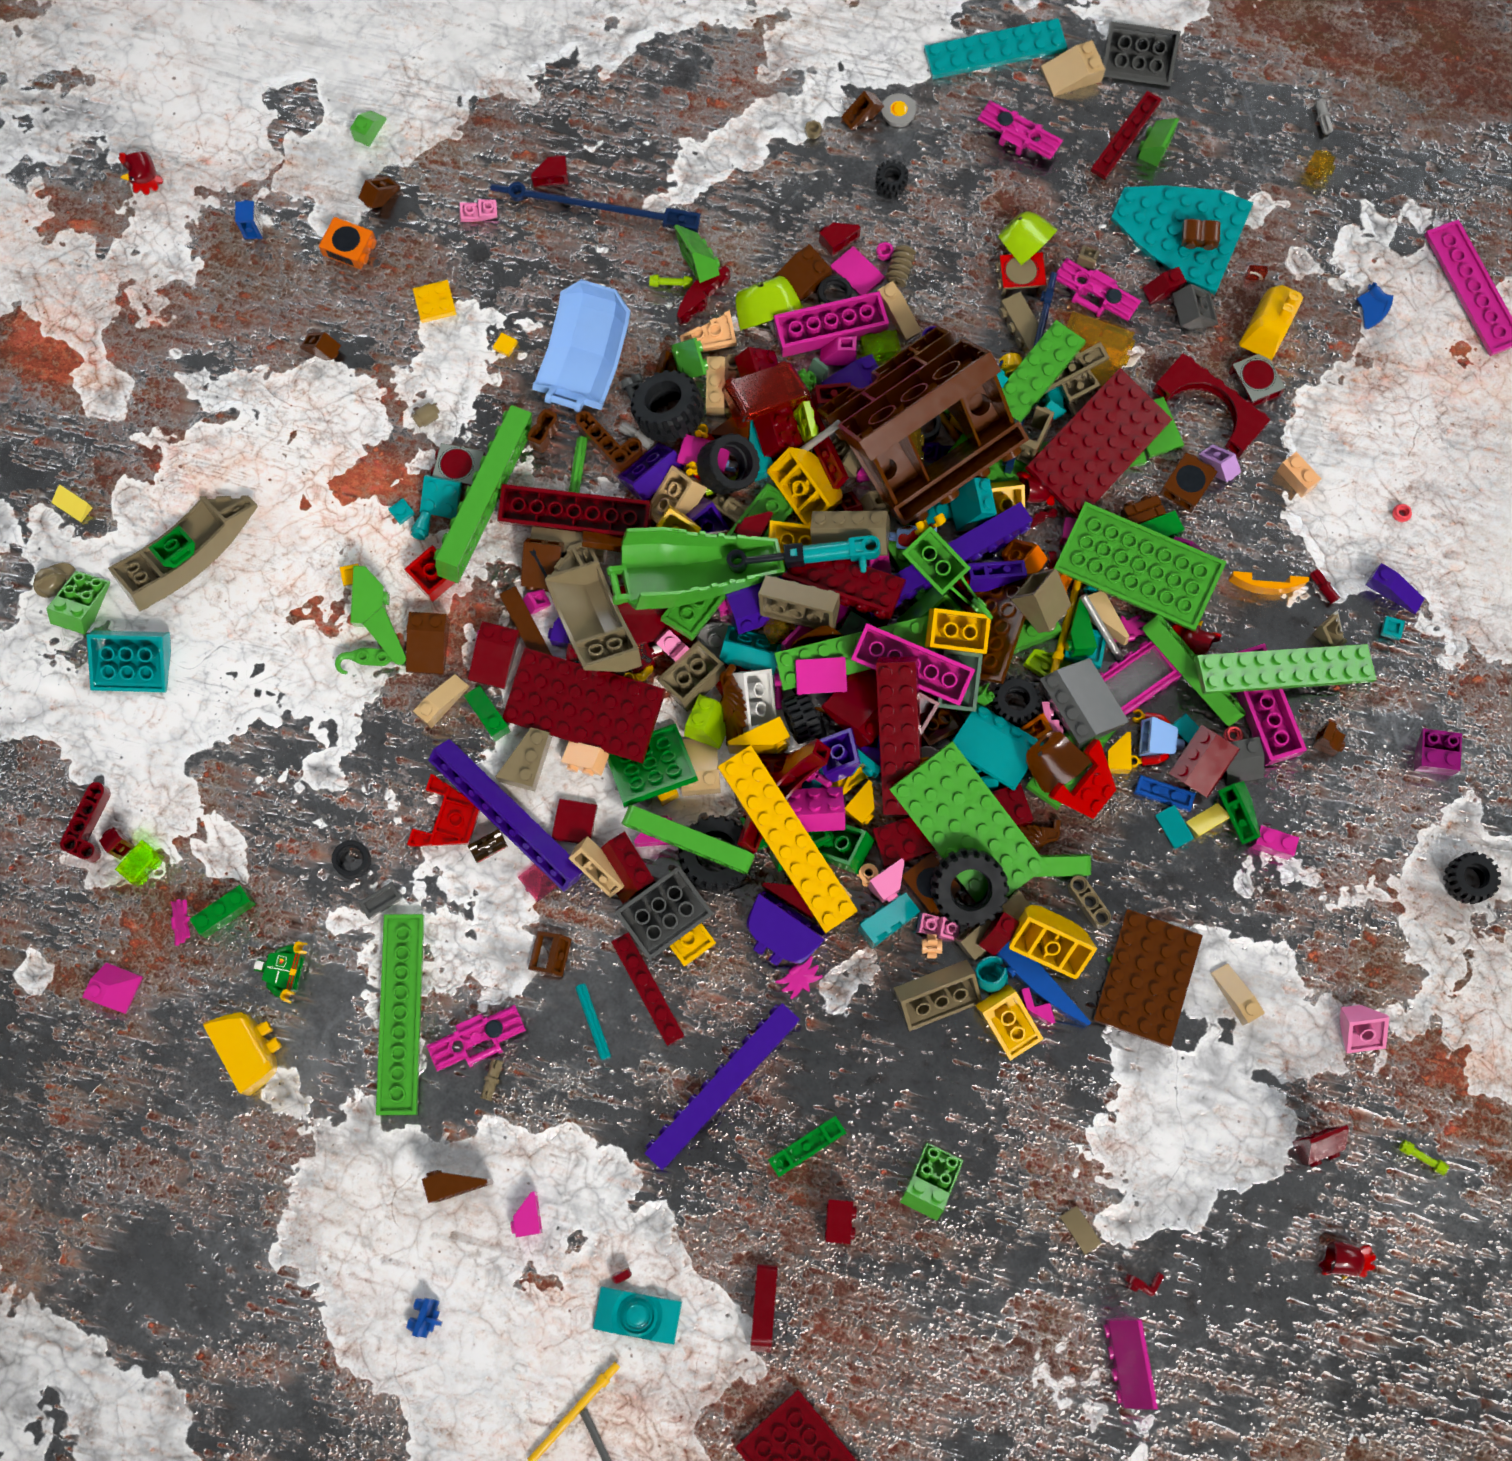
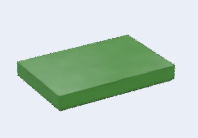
M1165 398L1155 399L1154 401L1173 419ZM1174 420L1145 449L1148 458L1183 448L1184 443Z

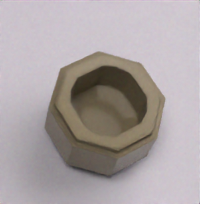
M815 120L807 122L805 126L806 136L811 139L820 137L822 133L820 122Z

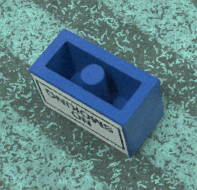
M243 200L236 202L235 222L244 239H263V218L254 201Z

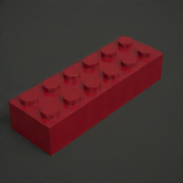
M754 347L746 348L734 357L763 455L765 457L779 458L789 447L799 449L803 446L797 421L795 420L775 351Z

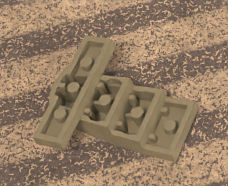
M1100 342L1081 353L1078 352L1045 392L1046 394L1060 386L1073 417L1100 389V384L1091 372V369L1110 359L1102 343Z

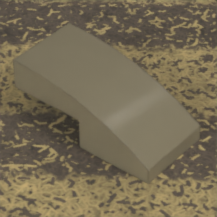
M1077 1206L1060 1217V1220L1068 1229L1073 1240L1084 1255L1102 1245Z

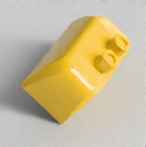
M1284 285L1268 289L1263 295L1239 342L1240 347L1260 354L1272 361L1304 298L1302 294Z
M789 447L767 469V473L804 525H811L812 511H833L842 503L843 494L841 489L832 488L818 457L810 451Z
M1038 905L1025 907L1018 919L1020 924L1009 942L1010 950L1073 979H1077L1097 950L1090 936L1082 927Z
M237 1012L203 1023L240 1094L251 1096L275 1075L278 1065L274 1053L282 1045L277 1037L267 1041L265 1035L273 1031L270 1022L265 1021L258 1024L250 1015Z

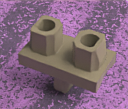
M718 493L712 500L717 510L735 524L747 510L746 507L728 494L721 495Z

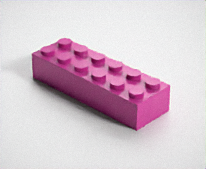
M880 291L774 315V328L782 358L822 349L838 336L857 337V340L887 334L889 327Z
M866 623L851 658L852 661L876 671L878 657L918 656L919 689L960 706L975 669Z
M1264 643L1238 652L1268 650ZM1283 689L1236 692L1240 705L1245 710V718L1253 738L1260 737L1264 752V767L1300 756L1307 750Z

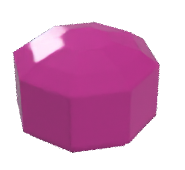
M887 242L880 243L876 249V255L882 261L890 260L894 254L892 244Z

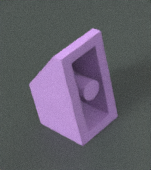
M1211 445L1199 453V457L1205 464L1212 465L1218 471L1215 476L1216 478L1228 482L1241 473L1236 454L1216 445Z

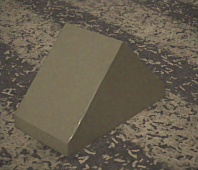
M1083 245L1076 264L1089 271H1093L1100 251Z

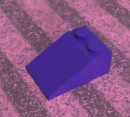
M870 354L850 363L822 381L821 384L851 382V386L854 385L861 389L872 383L871 372L878 368V365L873 355Z

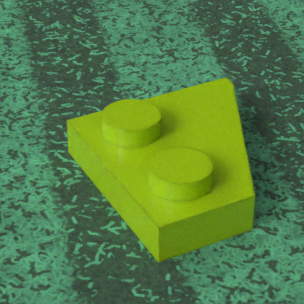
M803 401L793 413L795 420L799 424L797 425L803 441L807 443L818 435L819 429L815 424L814 410L811 407L810 401Z
M1034 649L1023 666L1042 678L1050 673L1053 652ZM1063 660L1060 663L1059 669L1071 665L1072 662Z

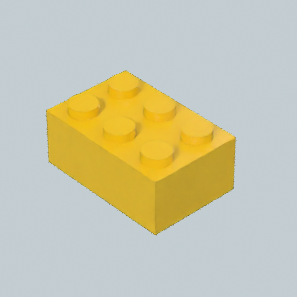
M931 608L929 609L925 647L987 654L991 620L985 614Z

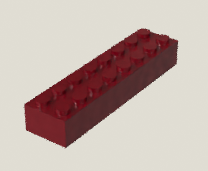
M502 484L497 521L504 525L530 528L533 526L582 533L583 531L624 537L627 528L650 527L653 504L651 501Z
M918 656L878 657L876 661L883 815H909L889 788L922 764Z
M1021 783L1018 784L1015 790L1006 787L992 792L1018 828L1032 823L1034 819ZM911 817L872 829L871 834L883 870L889 868L900 859L907 863L926 857L931 852L933 854L938 853Z

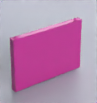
M854 246L830 265V268L837 275L847 279L852 289L859 296L868 294L885 279V276Z
M686 434L677 463L684 465L691 461L696 463L701 448L712 440ZM721 448L718 453V466L724 474L730 451Z
M845 657L795 660L797 694L847 692Z

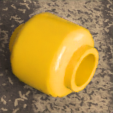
M1007 353L1000 358L999 368L1009 378L1022 362V358L1019 354Z

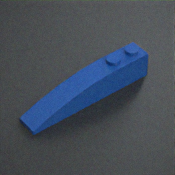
M1009 942L995 955L1002 959L1003 964L1007 968V973L1012 978L1015 976L1026 988L1029 987L1030 992L1045 1004L1050 1003L1051 1008L1084 1027L1091 1024L1090 1020L1038 962L1010 950Z

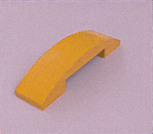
M1233 571L1229 576V581L1239 588L1250 592L1278 595L1303 588L1308 583L1309 577L1290 576L1285 582L1252 580V573Z

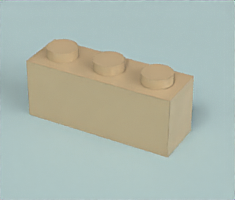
M707 357L709 369L706 372V416L725 417V357Z

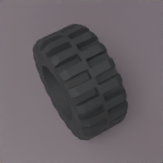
M664 370L663 373H654V376L645 378V382H641L637 387L638 390H635L630 404L631 413L643 434L653 441L658 442L659 440L660 442L667 443L669 440L674 442L678 438L683 439L686 437V434H691L695 430V426L698 427L701 422L700 418H703L705 408L703 398L694 380L686 373H680V371L676 370L672 372ZM671 400H679L678 404L671 410L656 413L658 408L664 403Z
M711 815L707 819L702 817L697 820L696 824L692 823L689 828L711 837L724 838L731 845L743 849L737 844L743 826L738 825L732 818L728 820L726 816L720 815L719 818H716L714 815ZM679 848L678 856L681 869L695 887H700L703 891L710 890L712 893H718V891L723 890V892H726L731 887H737L747 877V874L730 868L722 871H709L700 864L698 855Z
M962 848L956 853L953 851L948 853L949 856L945 859L942 858L939 861V866L935 867L933 871L934 876L931 877L930 882L932 887L930 889L931 895L940 913L947 920L953 921L959 926L967 925L968 927H974L975 924L982 926L986 924L985 921L989 919L991 921L996 918L995 914L1002 912V906L1008 900V879L1001 865L988 853L974 848H970V850ZM965 870H977L987 879V892L975 904H960L952 896V881L959 873Z

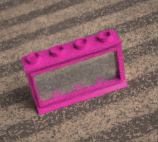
M1144 641L1138 646L1139 650L1135 653L1133 651L1127 653L1123 657L1124 660L1118 663L1116 661L1108 667L1109 671L1105 674L1100 672L1101 677L1125 715L1136 710L1142 703L1152 699L1155 694L1165 690L1172 682L1178 681L1182 676L1152 641Z

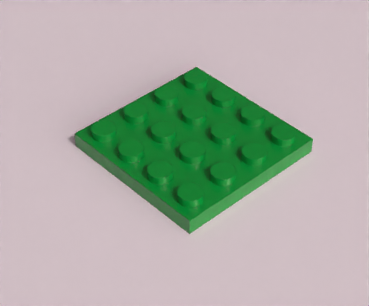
M676 723L653 731L643 764L608 753L607 761L624 808L698 781Z

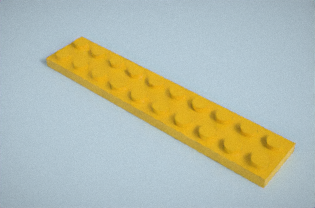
M752 746L746 747L717 766L824 933H827L858 912Z

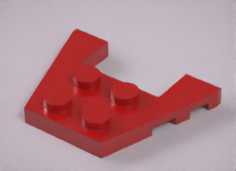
M1095 738L1083 751L1093 765L1070 793L1064 784L1058 782L1048 795L1049 798L1092 819L1096 817L1117 790L1101 742Z
M431 774L425 790L444 796L432 833L412 828L407 846L469 845L480 810L463 794L453 789L434 774Z

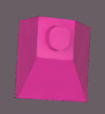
M105 963L90 979L82 997L126 1014L143 977Z

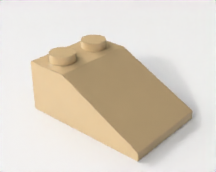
M1091 40L1076 45L1041 66V71L1053 97L1102 82L1105 67Z
M672 465L651 500L653 504L651 519L658 524L669 505L686 515L698 505L707 488L693 476H688L686 471Z
M682 739L698 778V781L681 787L682 796L721 793L719 769L717 768L719 766L717 748L693 739Z

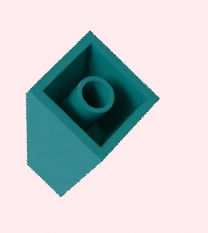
M973 478L958 489L960 494L950 502L956 531H971L997 515L991 483L988 478Z

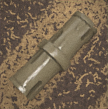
M491 1059L487 1076H484L485 1083L480 1096L481 1099L493 1100L496 1085L500 1082L498 1078L504 1062Z

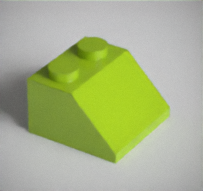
M699 694L685 724L684 736L720 749L726 736V725L723 722L721 704L717 700Z

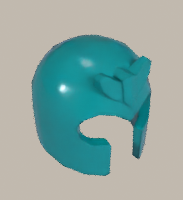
M986 957L976 967V979L979 987L990 993L998 992L1004 988L1005 984H1008L1007 968L1000 966L1003 963L1000 957Z

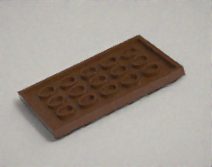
M1030 576L989 591L974 592L977 598H980L987 605L986 608L993 616L990 623L987 654H983L980 680L1004 683L1026 619L1011 598ZM968 594V598H967V599L971 602L972 598H971V596ZM957 595L956 601L965 612L976 613L970 605Z
M1127 909L1093 1021L1170 1048L1203 935Z

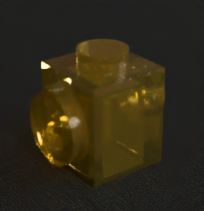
M1315 150L1305 174L1325 181L1328 175H1332L1336 167L1333 164L1336 157L1326 150Z
M770 618L763 630L770 644H781L795 630V627L792 623Z

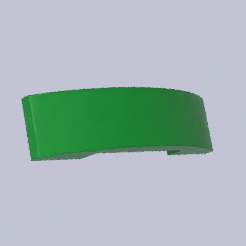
M834 1116L768 1159V1162L779 1178L846 1134V1131L838 1118Z

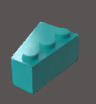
M898 893V897L891 901L890 904L887 906L882 905L875 911L873 916L863 919L859 923L858 931L873 949L916 917L920 910L907 893L903 895Z

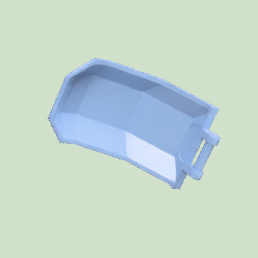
M580 279L560 292L559 305L548 349L532 387V390L546 394L545 403L559 404L572 408L576 412H580L584 405L602 410L618 367L631 312L616 289Z

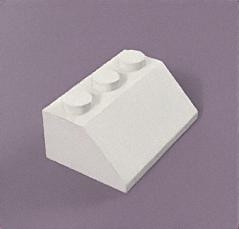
M772 669L733 673L732 675L736 683H738L737 686L742 689L741 693L744 695L742 698L746 702L743 704L747 708V711H744L747 719L744 720L746 727L743 728V731H750L775 719L776 708Z

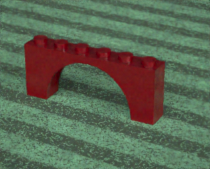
M1184 353L1159 379L1153 389V392L1160 398L1164 397L1166 402L1173 396L1189 390L1206 391L1221 399L1229 409L1233 421L1232 434L1225 447L1239 458L1271 420L1264 412L1256 409L1250 401L1244 400L1234 389L1227 387L1221 379L1214 377L1209 373L1208 369L1201 367L1192 357Z

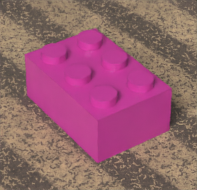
M843 787L796 789L787 799V802L807 832L845 830Z

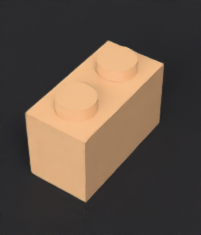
M1297 451L1283 461L1277 470L1301 498L1314 489L1321 480L1320 476Z
M569 741L561 762L572 772L577 773L580 770L588 776H593L594 774L601 776L609 754L599 747Z

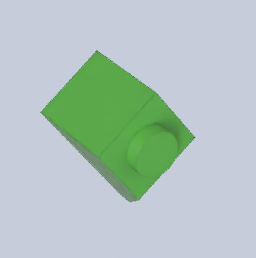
M373 111L358 114L350 127L354 140L370 147L387 120L386 117Z

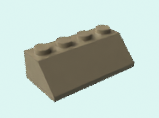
M812 511L810 527L811 544L848 541L851 537L873 535L880 541L881 553L879 556H888L891 524L888 511ZM868 545L866 547L867 550H874L876 548L875 545Z
M765 576L758 593L760 616L812 629L820 626H830L835 629L840 607L839 593L832 590L819 589L815 586L799 584L795 581L783 580L775 576Z
M967 959L893 988L909 1031L973 1007L982 1001L975 972Z

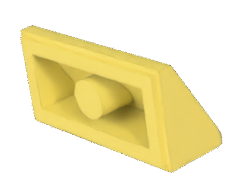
M61 485L57 487L51 502L80 522L93 509L87 502Z
M1217 803L1185 823L1194 837L1198 838L1227 821L1230 817L1228 812Z

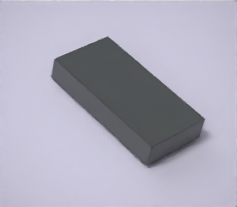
M390 882L358 903L370 920L403 898L395 884Z

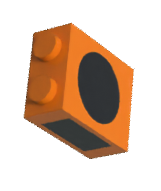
M333 217L318 247L323 256L361 270L363 265L368 262L371 250L376 246V238L373 231Z

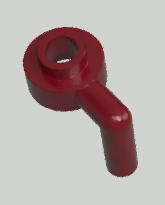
M1157 1272L1150 1286L1130 1273H1127L1124 1281L1127 1282L1126 1287L1137 1293L1139 1289L1152 1297L1156 1294L1164 1275Z

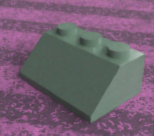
M942 650V656L975 669V672L960 706L936 697L940 702L938 708L976 712L983 654Z

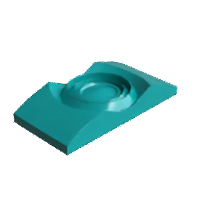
M601 1286L593 1329L674 1345L682 1302Z

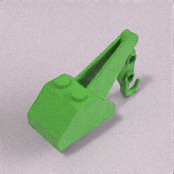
M931 526L902 552L914 568L942 596L951 589L970 605L976 613L985 614L990 620L993 619L992 614L986 608L987 605L980 598H977L963 577L971 568ZM957 581L962 584L971 596V602L953 587Z
M354 566L350 623L354 627H366L383 649L360 648L339 654L335 660V667L341 674H348L347 671L341 668V662L344 659L352 660L360 665L386 666L390 662H394L397 665H404L406 663V655L386 612V605L390 604V594L365 566Z

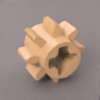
M927 934L926 939L921 940L922 954H927V958L936 959L937 954H942V939H937V934Z

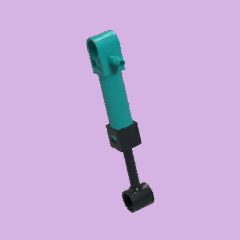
M868 535L851 537L848 541L810 545H803V543L784 544V553L746 556L743 551L735 549L728 553L727 563L732 572L742 573L747 569L748 564L785 560L786 568L803 567L806 563L851 559V562L859 561L860 572L865 573L867 567L866 560H873L879 557L881 546L877 537ZM868 545L876 546L874 550L866 549ZM735 559H742L741 563L733 564Z

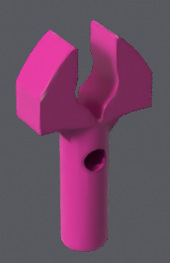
M775 673V708L781 710L783 690L779 673Z
M819 770L806 779L809 783L815 779L827 788L832 786V781L820 774Z

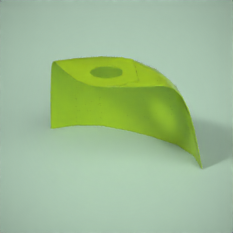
M1025 211L1014 218L1008 227H1004L998 237L1020 265H1023L1047 243L1058 229L1038 214Z
M782 276L753 284L738 291L736 294V310L740 330L774 320V315L803 308L793 287Z

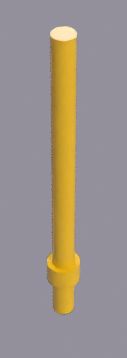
M1074 580L1069 598L1071 606L1064 617L1056 651L1053 652L1051 658L1052 666L1050 673L1058 670L1060 663L1063 662L1065 641L1081 587V582Z
M614 1361L604 1373H601L596 1378L595 1384L527 1458L528 1461H537L601 1388H605L610 1383L609 1379L620 1368L618 1363Z

